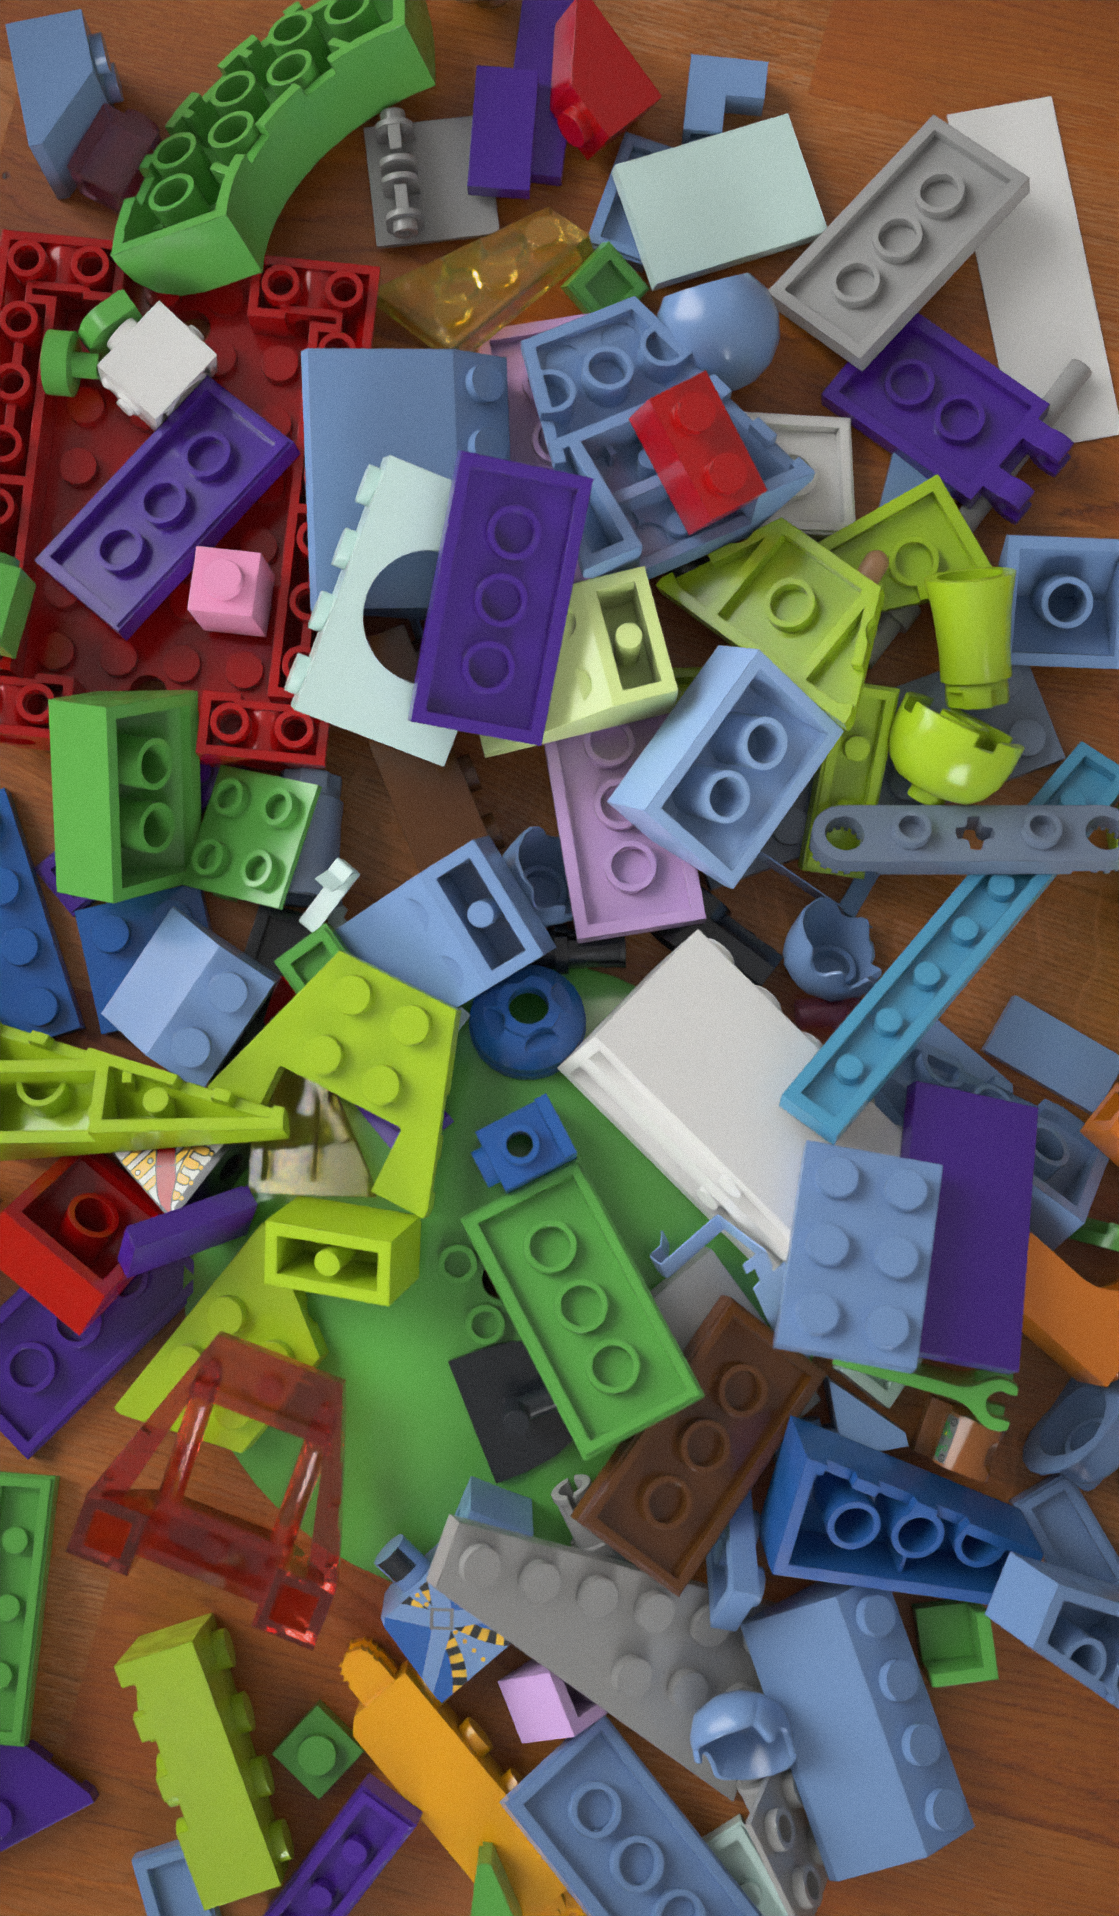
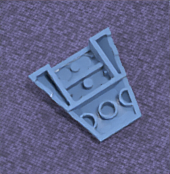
M635 296L521 341L520 349L553 470L594 478L578 556L582 577L596 578L645 566L648 580L708 555L729 543H736L747 538L814 478L815 471L800 457L793 460L775 443L777 434L759 417L752 420L730 399L732 390L715 374L709 377L768 491L745 507L689 536L629 418L648 399L703 372L699 367L688 363L692 351L678 342L671 331Z

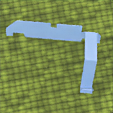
M715 1215L669 1257V1242L663 1230L661 1231L660 1246L650 1254V1258L656 1270L665 1278L671 1277L722 1230H726L752 1250L755 1254L743 1264V1268L746 1274L755 1269L760 1281L753 1287V1290L771 1329L775 1332L785 1262L773 1271V1265L767 1251L720 1215ZM802 1353V1354H803L804 1356H806L808 1359H809L810 1356H811V1355H809V1354H804V1353Z

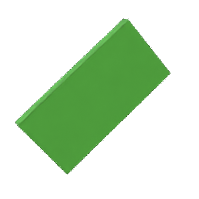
M579 1158L460 1218L470 1241L584 1462L705 1397Z

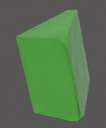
M483 1842V1846H479L471 1916H523L519 1902L494 1844Z

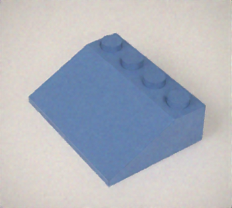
M307 348L301 351L310 609L312 612L320 592L323 590L332 594L341 569L331 565L333 556L345 527L354 531L358 527L365 506L355 502L369 464L380 468L383 458L392 455L452 480L457 451L460 450L511 461L507 357L456 349ZM429 550L416 551L403 555L388 564L377 575L370 586L365 599L363 615L426 620L439 552Z

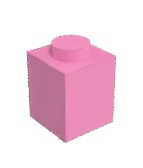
M197 546L187 610L205 631L266 637L275 575L261 553Z

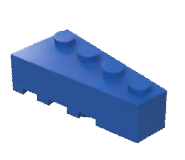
M790 1415L760 1515L759 1537L772 1574L989 1605L1010 1552L1042 1561L1044 1552L1019 1508Z

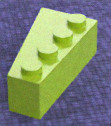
M213 1612L139 1636L114 1666L121 1688L134 1684L136 1686L138 1711L134 1712L133 1720L142 1743L156 1741L160 1753L156 1759V1782L163 1801L167 1802L170 1807L178 1805L181 1807L184 1817L178 1818L176 1821V1835L204 1911L281 1886L289 1865L288 1860L294 1858V1846L287 1822L284 1818L275 1819L269 1796L275 1793L270 1764L264 1754L256 1757L249 1734L250 1731L255 1730L256 1726L251 1701L246 1691L237 1693L230 1671L231 1667L236 1666L234 1645L227 1628H217Z

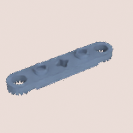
M838 805L827 808L817 816L813 823L809 848L813 853L812 858L816 862L819 861L821 863L820 867L832 869L831 873L838 874V871H844V875L850 874V871H876V875L1071 874L1072 871H1091L1093 873L1103 871V874H1108L1111 870L1115 872L1119 870V847L1111 850L1100 849L1088 840L1086 832H1089L1091 827L1093 830H1097L1098 826H1100L1102 831L1108 828V833L1112 834L1114 832V838L1116 840L1119 839V809L1107 805ZM841 827H844V831H848V828L852 829L851 833H857L856 838L858 840L861 839L860 845L851 850L838 849L827 840V831L830 833L833 831V828L840 830ZM965 830L975 831L977 839L984 841L980 850L971 849L969 841L962 839Z

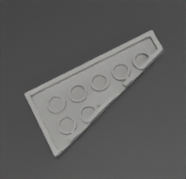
M449 1514L426 1581L440 1593L727 1798L734 1801L737 1792L736 1780L717 1779L713 1774L708 1758L704 1754L702 1755V1763H695L690 1743L693 1717L699 1708L721 1693L735 1690H746L764 1694L741 1627L739 1626L736 1632L710 1627L708 1584L691 1579L680 1597H677L632 1563ZM762 1599L757 1607L750 1609L744 1620L771 1607L776 1602Z

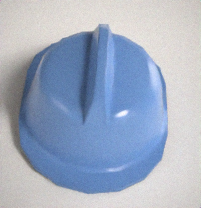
M1071 1377L1052 1407L1030 1431L1023 1446V1462L1031 1472L1040 1475L1060 1473L1080 1489L1090 1491L1119 1468V1379L1111 1382L1108 1387L1078 1382Z

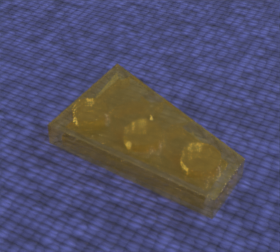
M546 207L379 287L377 306L433 349H456L474 352L593 253L590 235L550 207Z

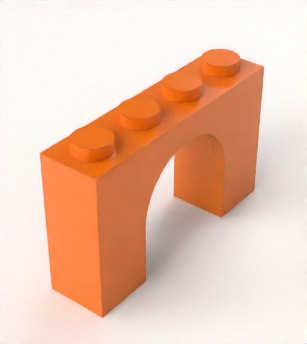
M1119 1082L1113 1086L1079 1131L1118 1167ZM1029 1232L1022 1332L1078 1382L1108 1387L1111 1382L1119 1379V1278L1102 1286H1095L1089 1283L1032 1232Z

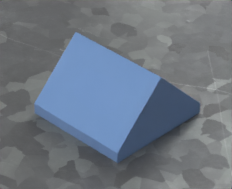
M1007 534L998 567L1016 569L1011 615L1012 665L1119 669V539Z

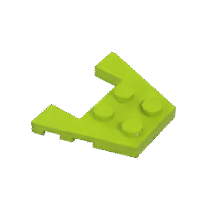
M339 950L206 1088L214 1090L216 1086L232 1091L239 1098L267 1106L285 1068L400 1127V1133L371 1192L425 1219L430 1216L434 1207L436 1192H433L437 1161L441 1158L444 1137L441 1133L446 1098L450 1094L461 1010L346 951Z

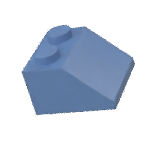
M81 9L5 24L28 144L58 200L69 198L116 132L118 122L114 103L124 101L117 67L114 62L110 63L103 33H91Z
M173 906L101 1014L147 1057L171 1073L179 1075L185 1082L207 1087L213 1081L282 977Z

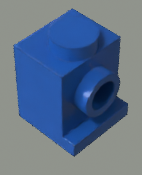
M546 1093L535 1098L534 1102L476 1131V1136L482 1147L470 1152L488 1188L500 1182L506 1195L577 1158V1151ZM516 1135L528 1136L533 1142L532 1151L525 1157L511 1155L507 1150V1146L512 1137Z

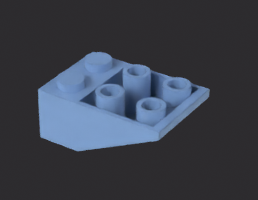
M490 836L473 839L420 872L335 930L352 955L456 1008L556 948L555 943Z

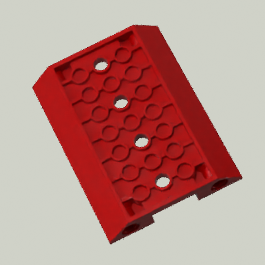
M2 229L0 239V552L20 561L19 567L36 584L16 659L0 655V743L19 748L51 751L48 699L94 691H136L144 682L159 681L165 685L166 690L198 691L199 726L195 753L200 758V764L216 768L225 765L266 773L281 772L284 769H298L301 767L326 768L331 724L294 710L291 706L294 694L285 691V685L297 654L300 653L309 657L318 633L308 628L312 611L310 609L301 351L307 348L373 349L381 267L265 255L262 273L207 292L179 296L158 293L134 282L111 257L113 240ZM123 289L142 317L160 301L183 323L192 319H200L210 325V333L204 343L217 354V372L211 378L292 440L301 453L213 547L261 553L273 571L275 580L266 637L203 630L187 610L192 570L126 641L34 561L155 432L138 416L134 414L131 416L127 415L117 405L118 399L116 395L105 388L100 380L81 378L75 397L47 395L42 386L40 368L41 349L47 330L76 331L78 333L84 317L118 290L121 291ZM81 341L82 352H89Z

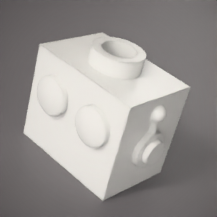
M158 301L138 323L133 318H129L117 328L107 342V347L111 351L97 364L102 385L116 395L118 399L117 405L127 415L131 416L134 414L138 416L153 431H156L207 375L212 377L217 372V354L203 342L205 338L196 327L185 325L163 303Z

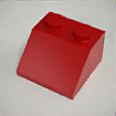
M104 1154L62 1156L2 1211L0 1215V1270L80 1336L135 1277L126 1278L118 1261L119 1251L127 1226L164 1214V1212L139 1183Z

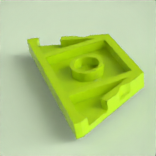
M782 517L753 531L752 535L743 542L729 543L709 553L708 556L711 561L677 578L672 572L659 580L656 586L662 595L731 646L759 649L834 722L847 731L855 724L885 598L879 585Z
M265 1222L260 1224L115 1405L114 1409L120 1415L242 1453L255 1444L328 1355L329 1350L319 1325L308 1313V1298L305 1291L264 1284Z

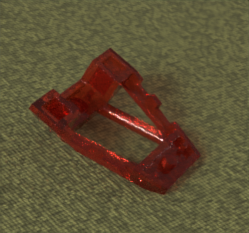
M221 1330L87 1492L66 1552L125 1576L129 1575L142 1557L255 1602L259 1606L253 1619L252 1627L313 1651L339 1583L343 1522L346 1380ZM214 1404L304 1439L272 1531L184 1496ZM185 1408L160 1488L130 1489ZM320 1475L309 1558L295 1542Z

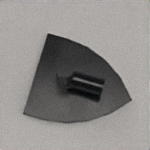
M510 1340L479 1348L448 1360L496 1484L525 1473L555 1457L573 1441L522 1340Z

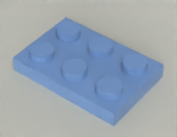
M810 1140L806 1141L801 1159L773 1348L910 1374L917 1369L943 1165Z

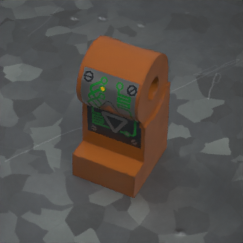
M928 1393L909 1448L914 1452L930 1457L934 1463L944 1468L987 1483L994 1452L999 1442L1003 1439L1005 1431L988 1429L969 1408Z

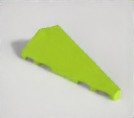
M0 1022V1161L289 1139L290 1137L288 1112L283 1107L274 1105L273 1108L239 1098L229 1090L216 1086L213 1090L185 1082L179 1075L90 1047L87 1050L55 1041L48 1034L35 1030L29 1033L3 1025Z

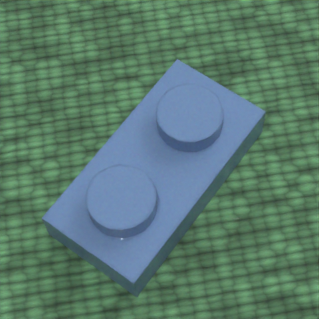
M751 1490L706 1556L710 1627L736 1632L750 1609L760 1604L764 1594L765 1571L762 1566H757L756 1543L760 1532V1515L758 1511L753 1510Z

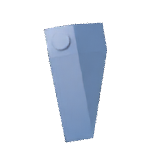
M920 1041L880 1089L903 1119L907 1085L916 1080L1039 1108L1029 1232H1032L1052 1251L1055 1250L1085 1223L1109 1158L1079 1132L1085 1123L1064 1107L1047 1099H1044L1038 1105L1026 1101L1013 1094V1083L996 1075L986 1083L966 1073L957 1057Z

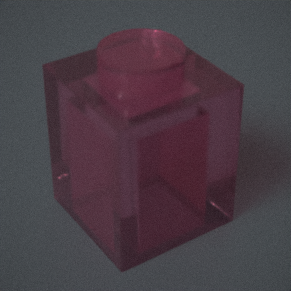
M103 103L67 165L79 192L120 214L124 199L136 197L143 183L144 177L138 169L146 154H153L154 150L162 142L158 126L147 116L134 109H127L123 113Z

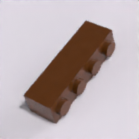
M401 624L366 638L373 654L388 671L397 677L415 683L422 637L410 641L405 625ZM367 738L419 873L473 839L490 836L498 850L505 848L503 838L492 812L480 816L471 793L481 790L482 786L469 754L457 758L452 746L443 767Z

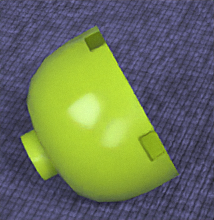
M912 691L906 692L890 729L889 755L896 771L912 783L907 794L925 805H945L946 801L968 805L983 801L999 790L1013 772L1025 747L1021 744H1011L1013 740L1011 736L958 708H950V710L942 708L941 712L938 713L930 709L934 698Z

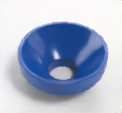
M527 965L480 993L474 998L470 1010L469 1032L472 1044L479 1057L493 1070L518 1080H536L559 1072L557 1067L583 1042L586 1034V1014L582 999L575 987L563 975L538 965ZM525 993L540 996L548 1007L546 1016L533 1024L518 1022L509 1011V1004L515 997Z

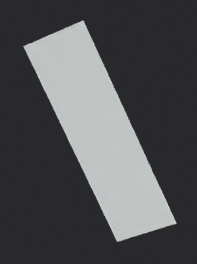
M1052 96L947 115L949 125L1030 179V193L975 250L999 369L1043 399L1072 359L1082 361L1090 368L1092 374L1052 428L1065 434L1074 443L1119 435V412Z

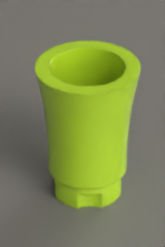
M1008 567L965 568L939 572L924 578L933 613L939 654L940 681L945 683V703L948 708L976 710L992 708L1009 702L1008 678L1012 676L1011 615L1016 569Z

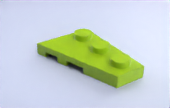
M938 474L818 542L856 570L870 551L880 550L887 555L889 566L878 584L885 595L881 612L930 603L924 578L928 575L956 569L992 567Z

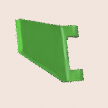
M833 1359L832 1364L955 1399L967 1406L985 1427L994 1431L1008 1430L1010 1421L1002 1416L1004 1415L1005 1405L998 1401H991L988 1397L992 1393L999 1391L1017 1396L1019 1389L1018 1385L1013 1381L1014 1374L1007 1375L982 1369L954 1371L917 1362V1369L910 1374Z

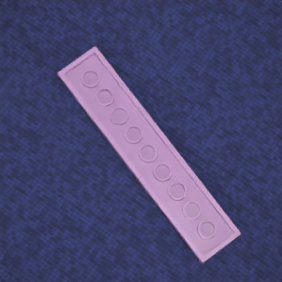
M588 314L475 331L478 353L507 357L511 461L553 470L520 349L521 341ZM577 562L573 584L592 579L582 577L579 562ZM670 713L544 744L577 944L702 924L706 921L698 869L651 841L607 802Z

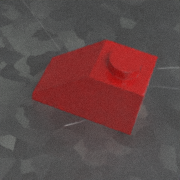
M574 0L555 24L549 110L557 119L558 127L563 137L572 146L578 147L588 161L636 124L662 98V95L592 0Z

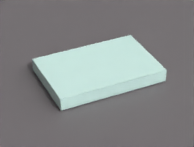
M788 113L619 163L612 170V176L652 291L813 242L827 228Z

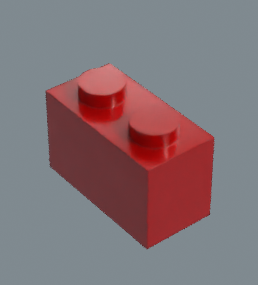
M706 370L648 399L629 418L689 536L745 507L768 491Z

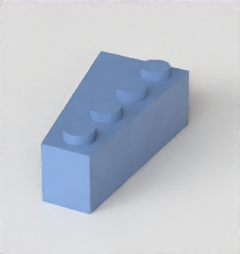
M1010 1552L985 1615L1119 1709V1586Z

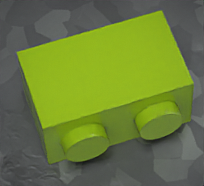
M299 1195L265 1221L264 1284L390 1306L419 1278L421 1217L410 1213Z

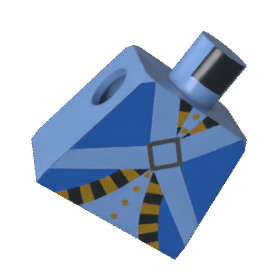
M399 1534L381 1549L374 1561V1564L393 1582L384 1594L381 1620L385 1629L434 1696L443 1703L511 1643L426 1581L438 1544L423 1555L403 1534Z

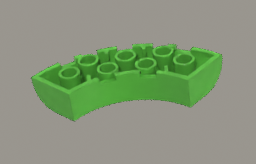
M320 0L306 10L297 1L282 11L284 16L273 24L268 36L260 42L252 34L217 65L223 76L203 97L199 93L191 92L164 126L170 137L162 141L153 154H146L138 169L144 177L143 183L136 197L124 199L116 224L111 257L115 263L134 282L158 293L179 296L207 292L262 273L265 252L276 220L289 197L314 165L349 133L373 116L418 92L436 85L435 44L426 0Z

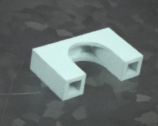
M389 455L383 458L380 468L369 464L364 473L355 502L365 506L356 531L345 527L340 537L331 565L340 568L341 572L333 593L330 594L322 590L319 594L308 624V628L318 632L309 657L300 653L297 654L285 685V691L294 694L291 706L296 711L444 767L458 730L420 724L408 720L414 683L395 676L377 660L365 636L363 610L371 584L388 564L403 555L416 551L429 550L439 552L452 480Z

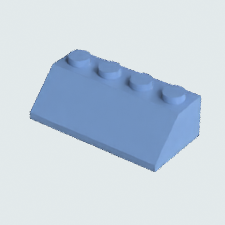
M818 1581L742 1621L740 1627L764 1695L778 1702L786 1711L791 1722L797 1758L790 1767L829 1881L838 1882L927 1858L975 1827L892 1591Z

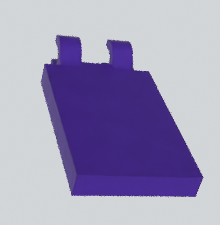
M919 313L903 327L863 371L847 362L821 393V403L823 406L839 417L851 418V426L892 455L893 453L897 454L927 479L938 474L951 497L965 507L971 509L982 495L1001 517L1014 525H1017L1031 508L1032 503L1029 500L1035 491L1022 480L1012 476L1011 473L1028 454L1039 469L1055 478L1070 460L1071 456L1068 452L1074 446V442L1069 437L1043 422L1048 415L1050 406L1048 402Z

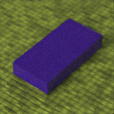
M476 66L467 180L468 195L530 199L539 70Z
M241 1186L127 1226L118 1255V1261L126 1278L247 1235L257 1203L249 1187Z

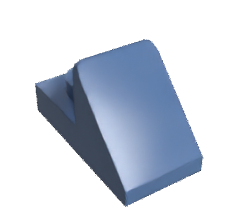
M828 1375L823 1380V1386L831 1423L821 1425L820 1417L818 1416L800 1418L880 1452L908 1446L906 1433L896 1423ZM781 1445L772 1457L775 1465Z

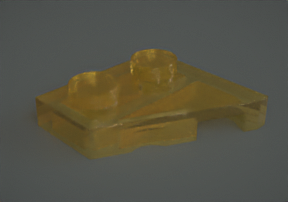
M285 1068L267 1106L273 1108L274 1105L286 1109L289 1118L290 1137L289 1139L251 1142L248 1187L251 1193L376 1198V1194L371 1192L375 1184L339 1096Z

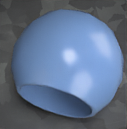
M750 273L715 280L665 296L657 314V318L671 331L675 339L692 351L688 363L699 367L702 371L706 370L709 376L715 374L732 391L739 390L758 379L772 362L780 339L779 311L768 288Z

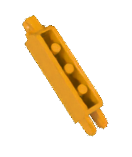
M365 1635L363 1638L351 1640L350 1646L343 1655V1662H340L339 1667L342 1668L340 1675L344 1676L343 1681L349 1682L348 1687L360 1700L354 1716L353 1737L403 1798L423 1812L421 1816L422 1821L474 1884L479 1846H483V1842H490L494 1844L519 1902L523 1916H587L499 1803L523 1780V1777L513 1768L504 1772L491 1757L489 1752L493 1749V1745L479 1724L471 1717H467L462 1722L446 1702L451 1696L441 1703L408 1659L398 1666L384 1648L378 1647L379 1642H374L373 1637L368 1639Z

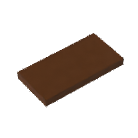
M725 1295L719 1297L682 1352L705 1397L620 1442L570 1515L577 1523L677 1597H680L781 1445L790 1415L799 1418L827 1375L826 1372L802 1353L773 1348L775 1332L733 1298Z

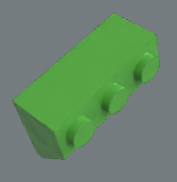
M94 691L48 699L57 892L114 904L182 885L201 827L200 758L195 753L199 726L198 691Z

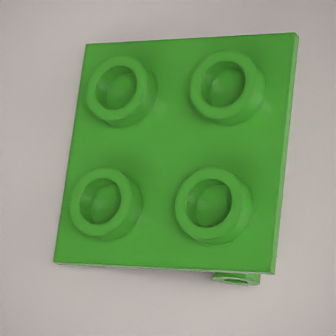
M221 765L182 885L211 892L213 896L237 903L239 899L282 910L322 787L317 784Z

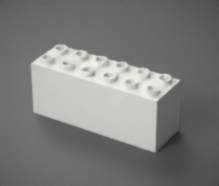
M698 929L658 963L557 1069L709 1220L715 1215L722 1216L764 1248L772 1262L773 1271L783 1262L786 1263L803 1147L807 1140L826 1144L831 1143L781 1108L779 1103L782 1093L816 1055L823 1044L811 1034L800 1031L781 1012V1006L775 996L767 989L754 985L734 965L731 953L721 943L707 938ZM873 1098L835 1145L900 1157L903 1127L895 1125L875 1105ZM726 1230L721 1231L748 1259L755 1254Z

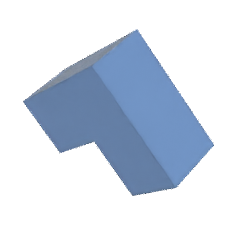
M691 54L681 145L722 133L724 113L761 116L765 99L768 62Z

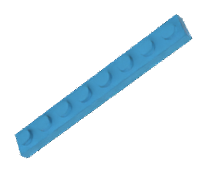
M1081 741L1027 805H1107L1114 807L1119 801V765ZM1092 827L1089 832H1086L1087 838L1094 831ZM968 874L782 1093L779 1106L829 1143L835 1145L1058 874Z

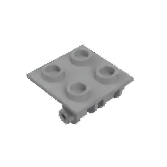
M392 107L381 111V120L374 127L364 128L377 249L500 236L496 197L468 195L467 180L473 116L412 122L410 119L405 118V111L403 109Z
M790 1768L770 1777L736 1780V1788L750 1812L745 1827L788 1916H815L817 1908L822 1902L828 1875Z

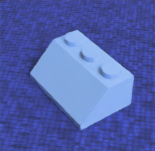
M718 645L607 802L651 841L722 885L734 889L844 730L759 649Z

